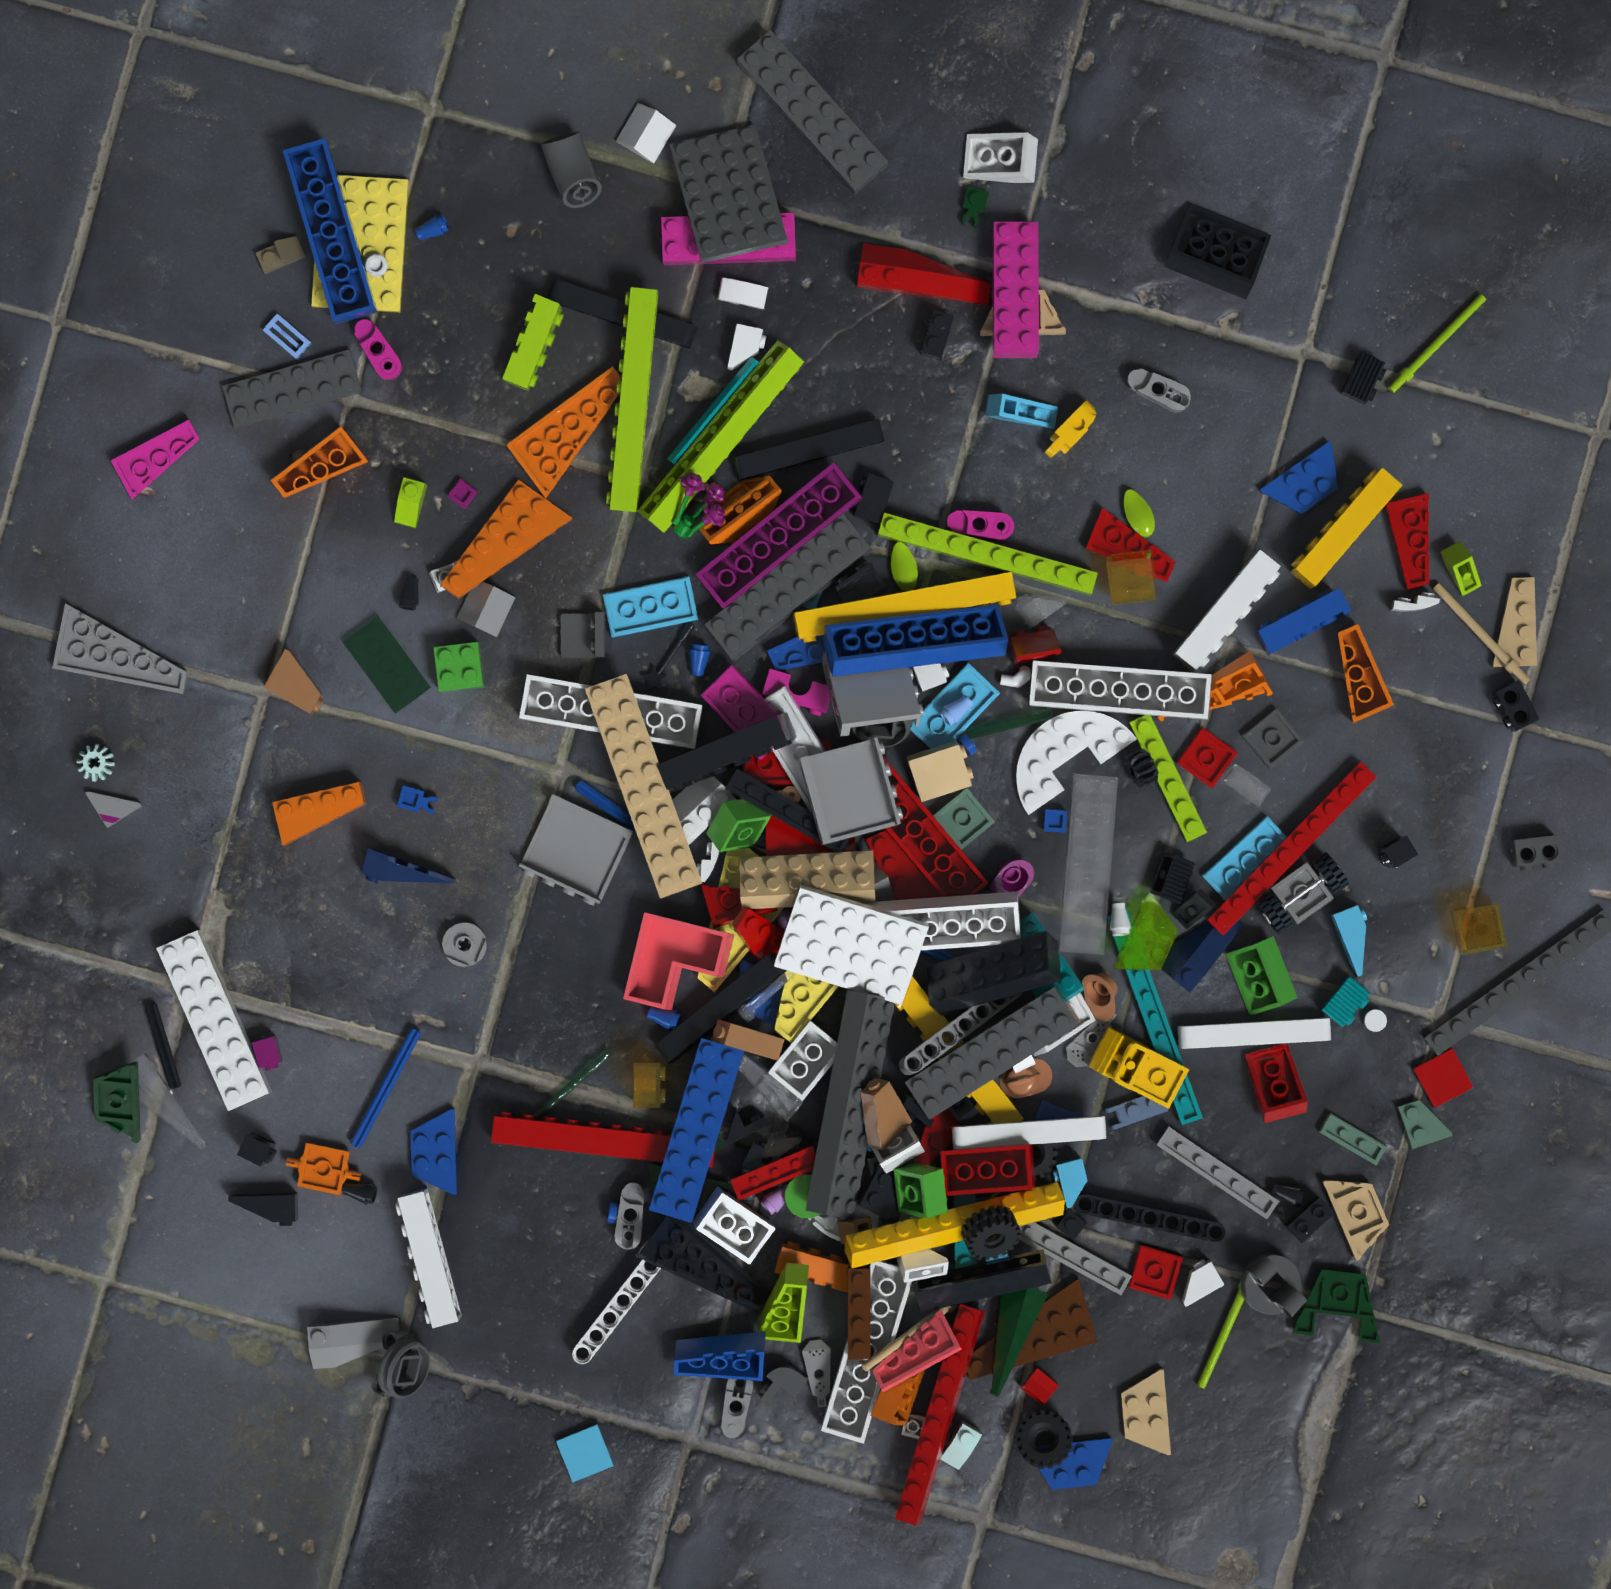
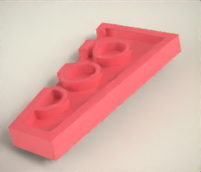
M940 1309L934 1318L928 1323L923 1324L915 1335L904 1341L903 1345L896 1352L893 1351L872 1370L883 1392L962 1350L942 1310Z

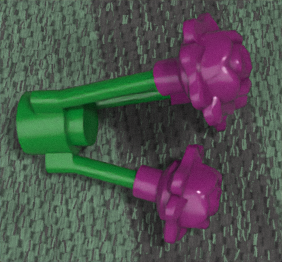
M692 472L686 476H681L680 483L686 489L678 513L672 521L674 532L682 538H691L705 524L712 523L715 526L721 527L723 525L722 522L725 520V511L722 510L720 505L712 502L713 500L725 501L723 497L725 490L715 481L710 485L704 483L700 475ZM706 488L707 495L703 499L704 502L691 517L689 515L681 517L688 499L693 495L694 491L699 492ZM704 510L706 515L702 518L701 522L695 525V519Z

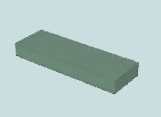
M1328 1113L1318 1131L1376 1166L1387 1148L1386 1145L1331 1113Z

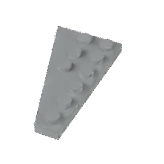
M65 603L52 666L53 669L184 694L188 672Z

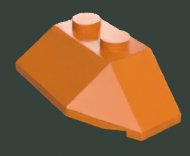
M770 475L744 479L723 495L725 498L724 502H713L720 505L722 510L725 511L723 525L720 527L709 523L702 526L699 530L710 544L734 543L774 511L782 491Z

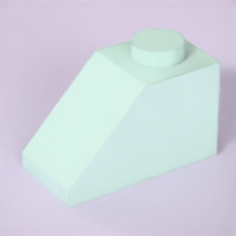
M961 1420L943 1451L941 1460L959 1470L981 1438V1431Z

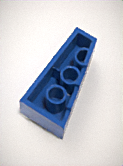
M1340 588L1332 592L1330 589H1327L1317 594L1319 599L1312 603L1308 599L1298 604L1299 609L1292 613L1289 609L1278 615L1280 618L1278 621L1272 623L1271 620H1268L1259 625L1261 630L1257 631L1256 634L1267 655L1352 612Z
M766 1331L676 1340L674 1375L763 1381Z

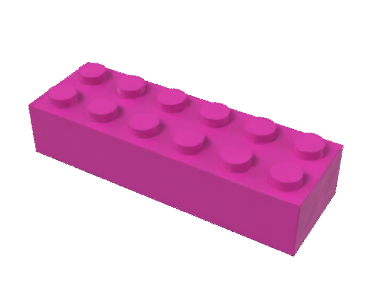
M780 213L788 244L706 263H701L689 217H661L663 265L796 261L794 213Z
M994 222L992 229L993 358H1037L1039 353L1038 222Z

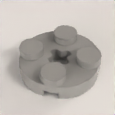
M472 923L456 924L449 928L443 937L442 947L444 954L454 965L460 967L474 965L486 953V935L478 926ZM467 938L471 947L462 951L459 941H464Z

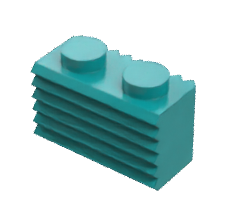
M1347 976L1321 1007L1320 1011L1340 1027L1344 1025L1349 1026L1356 1018L1354 1015L1359 1007L1363 1009L1370 1001V998H1368L1370 992L1351 976Z

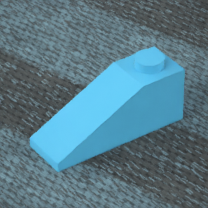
M989 394L985 416L1003 421L1055 429L1058 407L1006 394Z
M1353 905L1331 914V918L1353 973L1356 977L1362 976L1366 935L1365 921L1367 916L1363 908L1359 909L1358 905Z

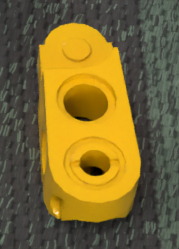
M1088 400L1049 438L1053 443L1044 453L1050 459L1060 450L1066 454L1088 431V427L1096 417L1095 407Z

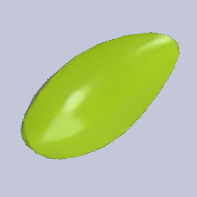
M1132 489L1127 490L1124 495V510L1127 520L1140 536L1150 537L1155 529L1152 510L1136 491Z
M897 542L892 551L891 571L899 588L907 592L914 590L918 579L917 564L908 547L902 542Z

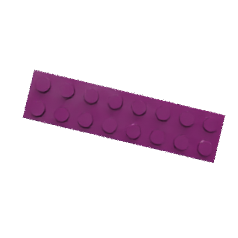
M833 462L701 569L696 576L724 609L842 513L845 514L863 499V496L839 466Z

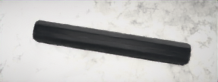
M148 1005L145 1007L169 1089L181 1087V1081L158 1005Z

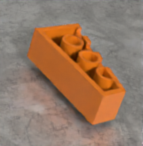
M341 426L270 481L281 495L287 498L369 461Z
M1359 624L1338 632L1352 722L1355 723L1394 706Z
M362 782L272 802L282 846H286L367 804Z
M788 1241L787 1244L782 1243L775 1266V1273L781 1274L786 1263L809 1265L808 1279L810 1282L823 1286L828 1284L833 1289L848 1293V1266H850V1263L842 1261V1256L830 1253V1257L821 1254V1250L812 1247L805 1250L800 1248L801 1244L793 1241Z
M925 1370L885 1392L881 1390L870 1416L893 1425H907Z

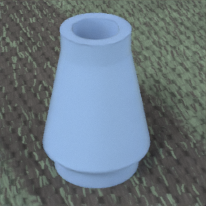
M964 695L962 698L942 707L943 710L939 713L943 720L951 726L960 721L973 706V703Z

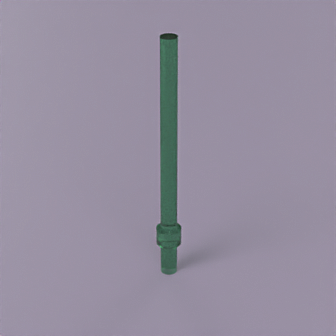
M606 1049L595 1060L591 1059L586 1064L587 1067L532 1114L535 1115V1119L540 1120L592 1073H597L601 1069L600 1066L613 1056L612 1053Z

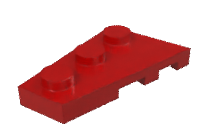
M746 906L742 907L732 923L742 941L748 946L751 955L756 958L757 963L772 952L777 953L785 931Z

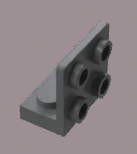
M595 612V614H561L562 658H605L604 612Z

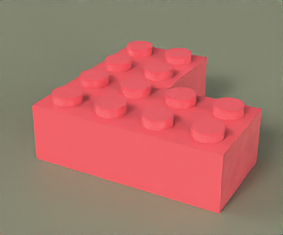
M644 912L623 999L664 1010H672L682 968L724 978L735 934Z

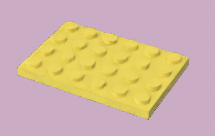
M338 175L364 266L367 258L373 254L382 255L388 263L387 272L381 277H373L366 271L377 310L400 313L409 180ZM314 260L311 306L328 308Z

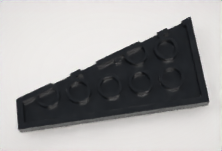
M665 1215L636 1255V1257L756 1313L762 1310L771 1294L709 1238L698 1231L692 1223Z

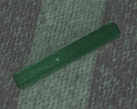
M1045 708L968 727L966 729L967 736L973 739L1047 721L1053 718L1051 708Z

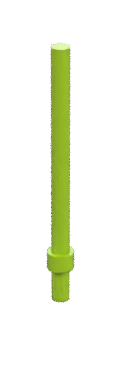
M1479 294L1407 368L1404 367L1398 373L1399 376L1388 386V389L1395 393L1405 382L1408 383L1422 364L1486 301V298Z
M1241 1281L1238 1285L1240 1289L1197 1383V1386L1205 1389L1244 1302L1241 1292Z

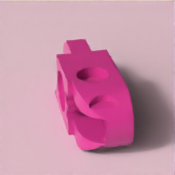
M363 319L356 323L354 334L376 373L384 380L397 378L403 369L402 362L374 322ZM376 343H380L383 346L382 351L378 354H374L371 351L372 346ZM387 362L392 363L390 370L384 368Z
M956 510L947 518V526L951 531L970 537L1003 541L1009 538L1014 530L1012 518L1005 513ZM975 519L984 521L985 527L982 530H976L973 527L972 523ZM1003 522L1005 529L999 530L997 524Z

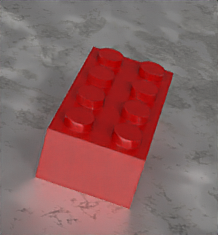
M1032 1145L940 1151L941 1167L945 1177L946 1196L1035 1189Z

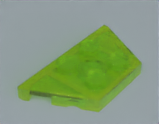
M1148 892L1145 893L1131 925L1130 934L1126 936L1113 966L1115 970H1161L1177 935L1178 929L1153 894Z

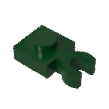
M968 186L962 209L968 210V213L963 216L962 225H965L966 219L972 218L974 220L973 228L978 226L979 219L977 213L984 214L989 191Z

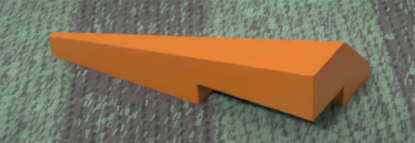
M1248 651L1212 675L1209 710L1232 705V701L1246 698L1249 701L1253 700V696L1265 693L1269 696L1273 694L1259 663L1251 651ZM1157 716V717H1158V719H1159L1160 722H1161V721H1164V717H1166V716Z

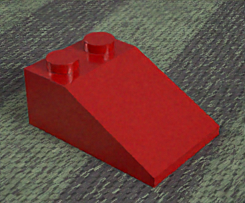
M1048 626L1035 628V633L1027 634L1026 630L1013 632L1014 637L1009 638L1014 664L1056 657L1062 653L1054 629L1048 630Z
M1287 1043L1245 1054L1256 1101L1264 1123L1307 1112L1308 1101Z

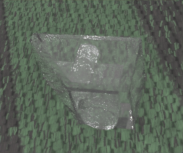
M1025 594L1016 601L1018 605L1015 606V609L1027 627L1031 629L1062 608L1067 602L1065 599L1033 594L1029 597L1028 594Z
M1237 764L1232 767L1222 784L1258 808L1271 791V788L1256 776Z

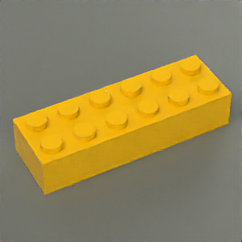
M1381 468L1378 471L1374 469L1363 480L1365 483L1363 488L1359 486L1358 489H1355L1349 496L1351 502L1349 504L1345 503L1336 511L1334 516L1337 518L1334 521L1330 520L1319 531L1322 533L1320 538H1313L1305 548L1308 552L1305 555H1299L1291 564L1293 569L1290 573L1309 589H1312L1321 581L1401 488L1402 484L1385 469Z

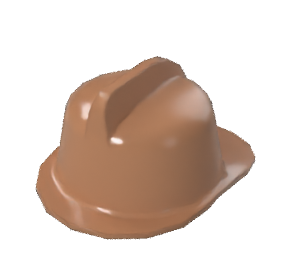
M1108 971L1085 976L1082 981L1085 989L1084 998L1094 1018L1100 1021L1112 1019L1115 1014L1114 998L1118 992L1116 981L1109 976Z
M1035 1058V1065L1018 1073H1015L1012 1067L1001 1074L1000 1086L1003 1092L1012 1098H1024L1041 1093L1051 1084L1052 1070L1045 1061Z

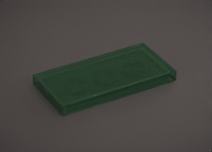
M379 616L343 642L395 714L431 689V686Z

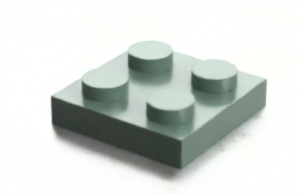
M968 788L933 815L961 850L995 822Z

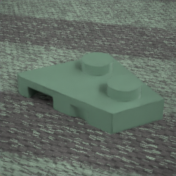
M1420 1100L1397 1106L1411 1149L1453 1136L1452 1132Z

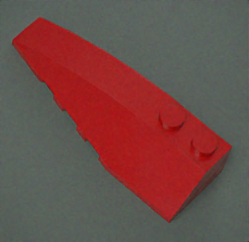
M863 244L857 288L988 306L991 283L907 249Z

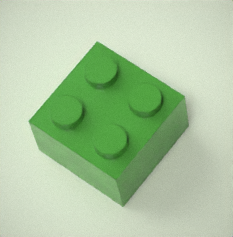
M473 642L434 647L439 692L485 687L480 643Z
M743 799L725 801L721 804L706 834L719 852L754 847L771 816Z
M911 1163L894 1169L898 1212L926 1219L948 1212L944 1184L945 1177L942 1168Z

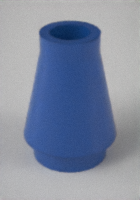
M435 214L421 226L415 228L416 235L420 241L426 238L445 235L446 231L450 230L443 214Z
M692 643L691 648H689L691 675L704 676V670L711 652L708 644Z
M653 1006L650 1007L647 1019L658 1023L669 1031L679 1026L682 1014L678 1013L677 1010H664Z

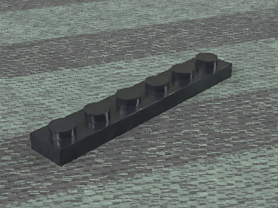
M738 769L734 770L725 787L727 791L821 844L811 811ZM850 838L822 846L834 853L843 852Z

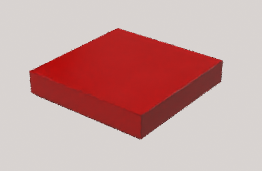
M1201 727L1176 764L1213 789L1238 752Z
M1453 1048L1413 1068L1433 1108L1473 1088Z
M1140 1244L1128 1288L1171 1300L1183 1257Z

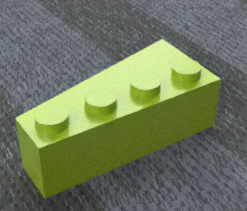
M537 294L534 295L532 300L536 305L533 310L531 309L527 313L525 318L526 329L522 330L516 343L518 348L512 352L502 378L504 382L529 391L530 387H535L539 375H536L538 367H543L547 355L544 354L547 346H552L556 336L553 334L556 326L561 325L564 317L559 303Z
M786 1263L758 1318L757 1332L766 1331V1340L801 1343L809 1265Z

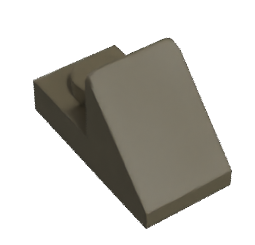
M297 236L274 241L275 245L256 252L264 274H268L306 257Z

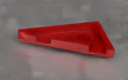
M948 1108L932 1118L934 1122L930 1128L924 1127L919 1142L925 1152L916 1156L913 1163L929 1165L940 1154V1151H943L953 1141L952 1127L961 1125Z

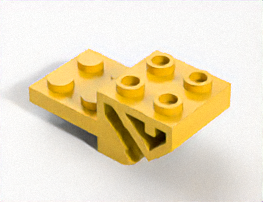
M1109 1026L1106 1028L1088 1063V1066L1098 1073L1112 1078V1081L1133 1090L1168 1109L1189 1071V1068L1157 1053L1143 1043Z

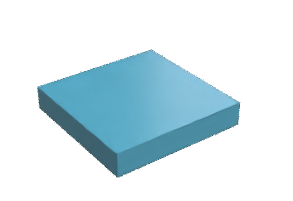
M598 1424L556 1440L572 1483L614 1466Z

